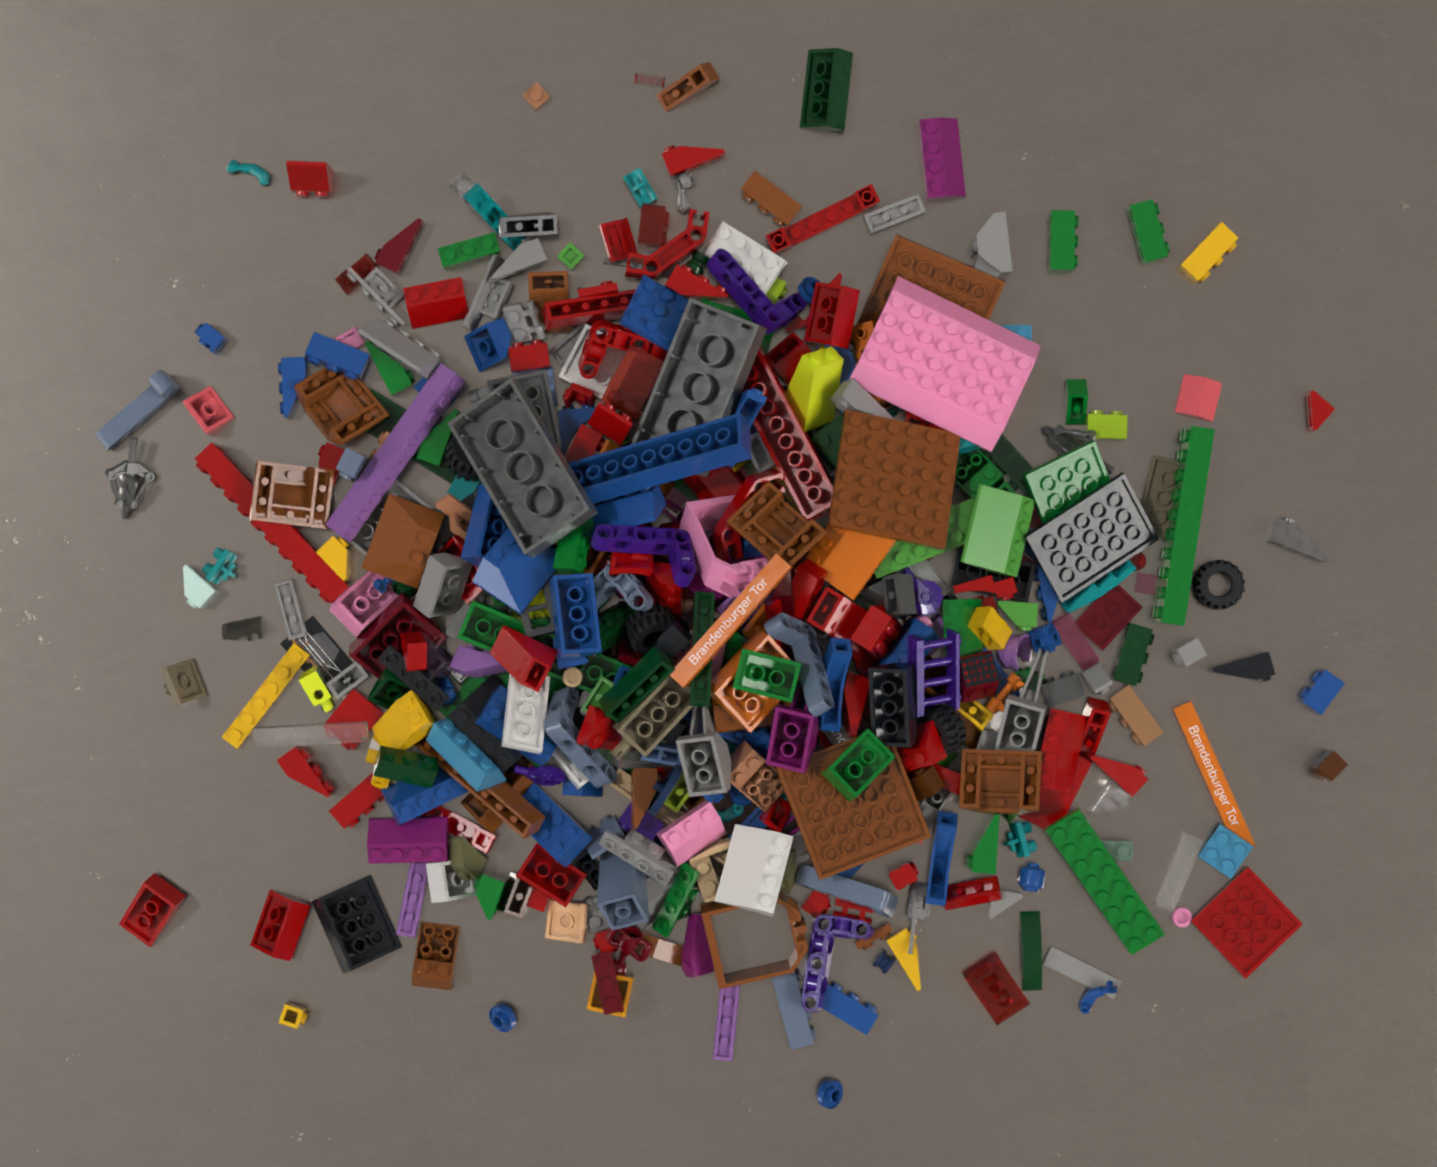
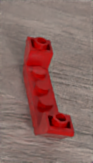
M870 184L855 191L853 195L788 227H782L765 235L773 253H777L863 213L879 203L880 199L873 185Z

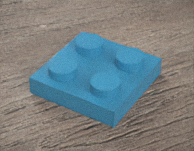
M1220 823L1198 857L1231 879L1252 850L1253 845Z

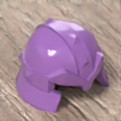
M1027 633L1010 635L1004 650H997V657L1000 663L1003 664V668L1019 671L1018 657L1022 658V662H1030L1032 642Z

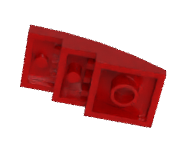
M1078 756L1070 794L1040 788L1039 811L1021 814L1020 818L1045 830L1047 826L1064 817L1074 801L1092 762Z

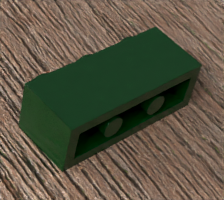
M1133 623L1127 624L1111 680L1131 686L1141 683L1143 677L1141 668L1143 664L1146 665L1149 653H1146L1148 645L1151 646L1154 640L1153 629Z
M381 745L374 761L373 776L432 788L438 773L439 758Z

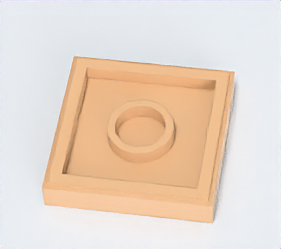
M550 898L545 938L585 943L588 904L570 901L565 908Z

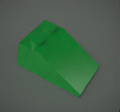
M742 648L733 688L792 703L802 663Z
M867 728L821 774L850 802L857 798L896 756Z
M1000 814L990 815L972 846L970 855H966V866L972 873L996 874Z

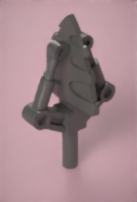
M1058 425L1055 429L1043 426L1044 432L1050 437L1048 440L1049 445L1056 448L1059 455H1063L1091 440L1096 442V432L1094 430L1086 432L1076 429H1064L1062 425ZM1076 437L1084 438L1085 441L1080 440V439H1078V438H1076ZM1103 461L1107 473L1111 475L1115 468Z
M130 438L128 460H124L118 465L106 469L104 473L109 479L111 490L115 495L114 505L122 509V519H126L131 508L135 509L137 507L136 501L140 494H143L147 484L155 478L152 472L136 462L138 438ZM134 474H138L143 478L138 488V481L134 477ZM118 476H120V479H121V483H120V496H121V500H120L119 495H118L119 489H118V485H117V481H116V478H117Z

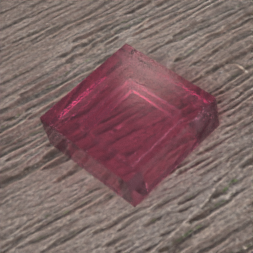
M1137 572L1134 592L1154 595L1157 575Z

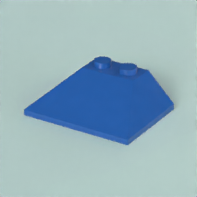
M507 528L483 557L472 582L521 615L556 572L553 568L557 545H551L534 558L524 555L510 529Z

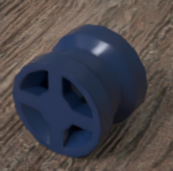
M883 949L872 965L879 967L881 972L886 974L896 961V958L887 955V951Z

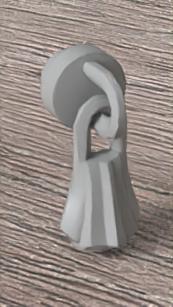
M682 173L673 180V186L678 189L677 211L681 213H686L690 210L685 189L691 188L695 184V178L692 173Z

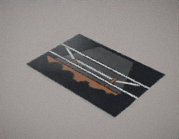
M312 616L305 622L308 636L288 641L287 637L280 644L286 651L290 649L293 643L310 654L301 669L305 672L318 665L326 682H329L352 665L353 662L315 617Z

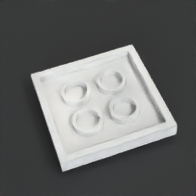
M585 324L558 377L571 384L576 383L594 391L596 397L612 404L635 354L608 346L596 376L591 379H585L581 376L578 368L583 345L591 326ZM597 330V332H596L597 334H603V333H602L601 331H599V330ZM585 365L583 369L590 370L592 365Z

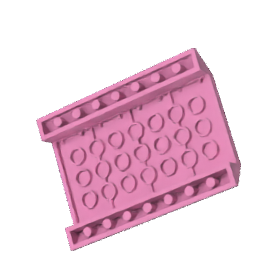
M898 276L865 349L849 379L854 378L868 393L991 452L1004 431L1037 360L1041 345Z

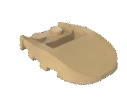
M731 838L722 839L720 842L703 849V852L689 859L691 866L700 872L697 883L705 903L715 901L719 886L709 856L729 849Z

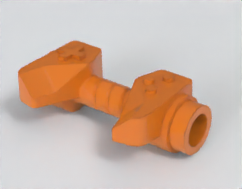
M1013 672L1007 678L1008 683L997 697H992L986 706L994 714L997 711L1004 712L1006 704L1004 699L1012 689L1016 692L1025 685L1022 682L1023 680Z

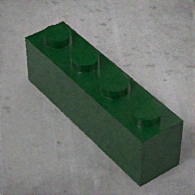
M654 646L598 700L604 714L619 724L675 670L668 655Z

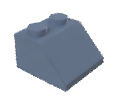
M607 815L600 820L601 825L596 828L592 825L585 830L593 838L586 846L592 859L607 851V849L599 845L606 830L622 839H625L627 836V831L619 826L620 822L616 815L613 817Z

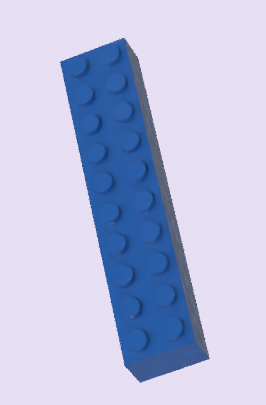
M737 413L569 462V465L594 504L752 459L750 425L741 413Z

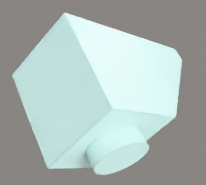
M185 564L183 567L184 595L188 598L186 602L194 609L196 607L202 609L218 591L190 565Z

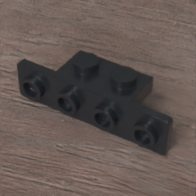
M389 645L378 658L385 667L435 711H438L449 699V695L437 686L441 680L437 677L438 675L434 670L426 668V670L406 672L404 656L392 645Z

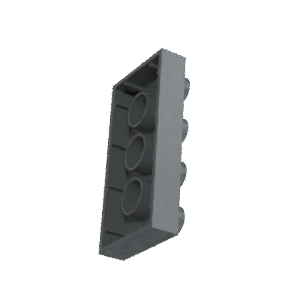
M689 298L631 444L733 415L767 328ZM710 471L699 473L697 475L707 478Z
M510 378L447 423L524 555L534 558L598 513L521 383L515 379Z

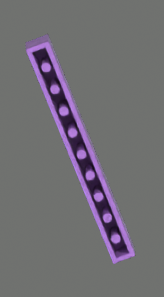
M439 364L325 525L349 542L354 539L466 382L465 379L444 364Z

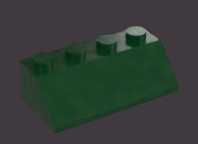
M840 48L808 50L800 128L844 131L853 52Z
M625 600L598 614L602 652L592 656H599L628 636L625 629L626 621L632 613H635V609L631 608Z

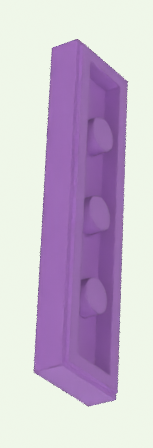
M431 862L410 863L396 930L397 935L416 938L428 880L426 863Z
M740 985L720 989L713 1060H733Z

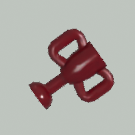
M633 926L613 931L610 928L606 935L608 944L619 948L620 954L617 959H614L618 975H623L627 971L625 963L627 956L631 955L637 961L644 962L652 951V944L642 939V932ZM617 930L621 933L619 941L614 940ZM639 945H644L645 947L641 955H639L636 949Z

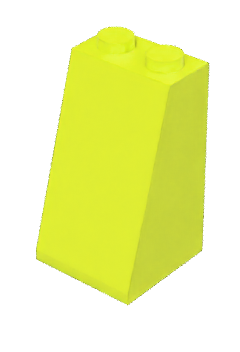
M832 346L802 355L786 390V394L806 432L826 426L834 420L836 404L830 399L840 385L844 359Z

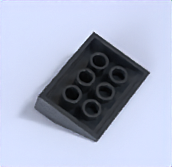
M492 674L459 704L448 717L503 774L523 754L515 749L502 747L500 739L475 723L494 690L500 685L507 688L495 674Z
M370 875L311 901L342 973L350 972L401 948V944Z

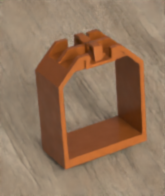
M779 892L777 903L787 909L795 949L787 960L724 974L711 915L741 908L715 901L700 904L719 989L794 972L808 950L804 934L807 932L804 917L801 918L797 901Z

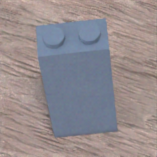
M608 851L600 855L597 905L612 931L648 922L649 909L646 874Z

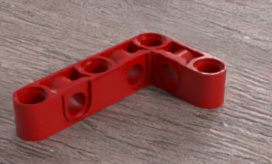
M596 320L592 324L587 339L584 342L578 361V368L581 376L585 379L595 377L608 346L663 363L668 351L622 325L605 320ZM601 328L606 329L603 334L596 333ZM637 340L643 341L639 346L634 345ZM585 365H592L590 370L583 369Z

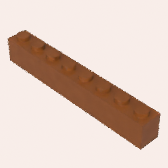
M428 735L414 744L427 756L439 758L438 765L521 837L525 839L539 831L546 816L506 782L477 792L426 741Z

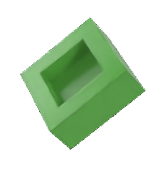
M569 242L557 255V258L572 270L585 255Z

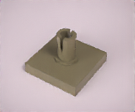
M193 659L161 669L166 681L164 689L169 688L165 692L167 695L172 696L175 706L207 695Z

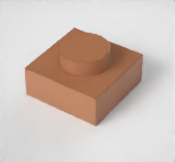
M537 82L522 95L535 110L539 109L550 99L548 93Z

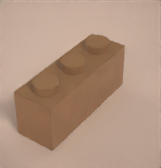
M1126 684L1108 697L1110 709L1114 713H1119L1121 716L1119 721L1125 729L1129 728L1132 731L1133 735L1131 737L1137 745L1141 744L1145 747L1164 733L1129 684Z

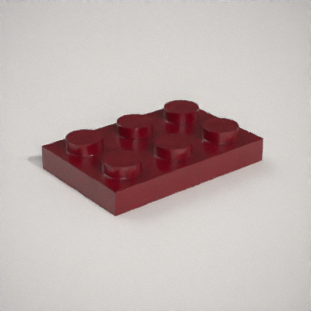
M1117 585L1103 596L1097 598L1075 621L1074 625L1103 651L1143 607L1120 585Z

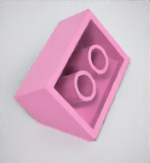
M704 800L657 832L656 835L678 867L724 836L726 831L720 816L711 802Z

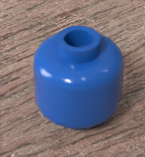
M1028 863L1027 867L1020 869L1019 886L1023 887V891L1038 892V889L1044 887L1045 871L1039 868L1040 864Z

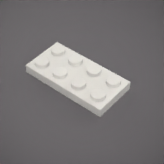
M725 222L721 223L702 251L710 259L717 249L727 250L765 295L787 264L786 260Z
M509 674L502 747L536 754L542 753L550 676H546L539 692L520 684Z

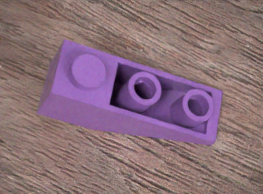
M458 645L450 668L458 674L471 678H479L507 671L490 654V651L483 650L481 652L471 645H467V647Z

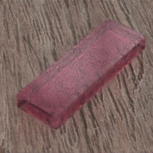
M1069 611L1052 622L1083 671L1100 661Z

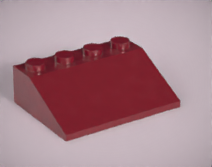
M403 592L349 645V656L376 678H379L386 668L378 658L389 645L395 647L403 655L401 633L421 632L427 641V657L447 638V635L431 618L426 617L413 606L414 601Z

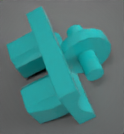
M640 167L623 177L640 208L658 199Z
M217 547L213 552V556L218 559L213 566L208 562L202 568L206 579L216 585L221 580L226 581L228 576L235 578L236 574L232 571L236 566L234 561L238 557L227 549L224 550Z
M1021 821L1008 823L1010 832L1006 833L1008 840L1003 842V846L1009 845L1011 852L1016 851L1018 858L1031 856L1030 853L1038 849L1035 840L1026 841L1025 834L1032 832L1031 823Z

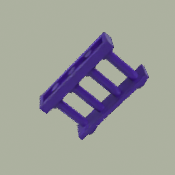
M947 628V638L925 642L915 634L907 635L908 663H914L917 717L924 716L926 706L947 702L954 709H960L961 637L958 632L951 628ZM947 646V657L924 661L926 649ZM947 665L946 676L924 680L926 668ZM947 684V694L924 698L926 687Z

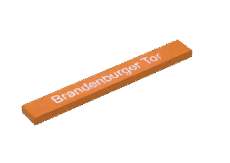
M776 553L676 665L675 670L670 676L682 688H686L793 567Z
M1192 701L1173 708V712L1224 826L1251 843L1253 847L1256 846Z

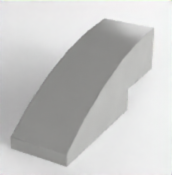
M752 423L750 427L751 460L757 472L760 473L776 465L754 423Z

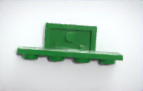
M686 862L681 865L652 925V929L665 938L670 936L676 921L689 916L692 910L690 907L700 894V888L697 883L700 872Z

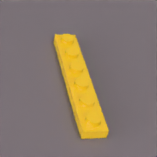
M293 643L223 734L222 738L236 749H239L309 658L310 654Z

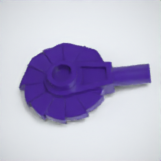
M909 567L905 568L902 572L904 574H912L917 613L921 616L938 613L936 610L941 607L944 597L941 587L933 580L923 579L924 581H921L919 578H916Z
M514 765L513 773L527 775L526 777L534 781L533 783L541 784V786L559 785L566 780L565 773L553 766H530L528 768Z

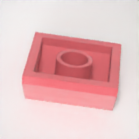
M1184 374L1174 413L1213 422L1222 383L1207 377Z
M211 386L182 402L208 435H212L234 418Z

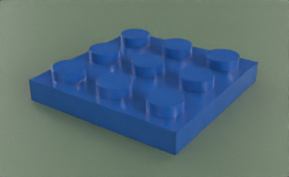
M643 275L619 324L669 351L689 300Z

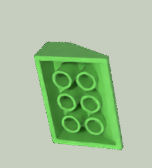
M979 484L961 562L999 575L1017 578L1026 542L1023 536L1028 533L1035 500Z

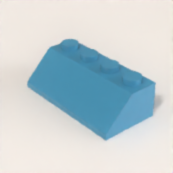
M446 718L434 722L426 741L477 792L505 782L506 778L500 769L452 721Z

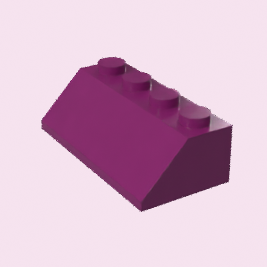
M941 117L920 119L918 127L926 201L966 197L958 119Z
M448 816L415 817L399 826L394 818H369L367 837L368 864L447 862L450 856Z

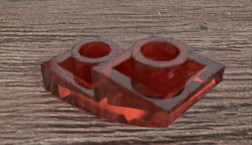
M368 254L363 255L351 266L362 279L375 267L380 269ZM345 270L334 280L348 295L359 287L360 284L357 281L353 283L346 275L348 271Z

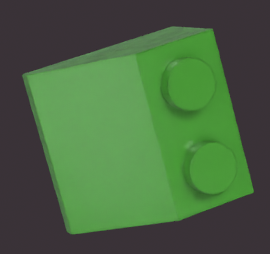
M995 601L997 608L1013 626H1018V630L1031 631L1032 627H1037L1038 603Z

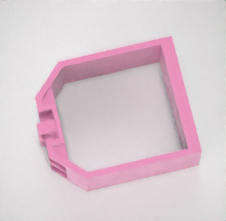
M735 495L686 502L679 529L687 531L690 535L695 565L704 585L729 598L738 597L740 595L738 589H745L766 566L769 560L761 558L729 564L715 557L704 533L707 530H714Z

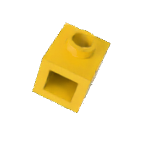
M286 1002L279 1023L298 1029L301 1024L304 1025L308 1016L305 1013L306 1007Z

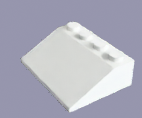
M735 824L715 902L773 917L794 836Z

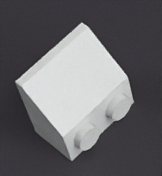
M450 859L447 862L426 863L431 903L448 902L476 896L474 879H460L451 868Z

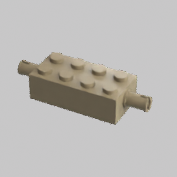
M669 675L619 724L616 722L612 726L622 735V740L610 753L620 761L631 747H635L646 758L693 707L689 706L690 683L686 688H682Z

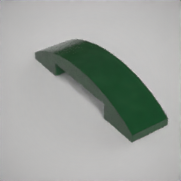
M1020 911L1022 991L1042 990L1040 911Z

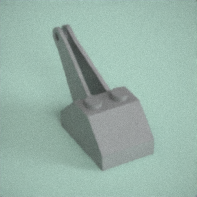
M1006 212L993 213L976 235V240H972L973 253L978 255L974 267L998 277L999 274L1011 273L1013 269Z
M1040 648L1020 697L1008 695L994 750L1037 751L1047 716V705L1038 703L1049 651L1046 650L1043 657L1034 701L1025 698L1042 654V649Z
M711 704L710 707L693 706L690 735L679 736L676 740L689 797L727 793L731 785L732 764L728 745L714 730Z

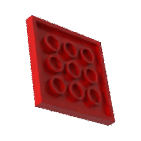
M1248 866L1191 920L1197 929L1245 979L1303 925Z

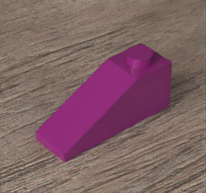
M701 913L689 914L681 955L682 971L685 977L695 978L715 971Z

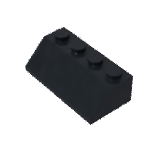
M958 548L949 587L952 588V586L992 575L994 582L1011 577L962 563L963 549ZM1021 561L1017 578L1013 577L1017 593L1013 594L1014 598L1008 600L1028 603L1036 564ZM969 591L996 597V594H992L989 592Z
M890 663L869 667L871 732L885 746L912 747L918 741L914 663Z

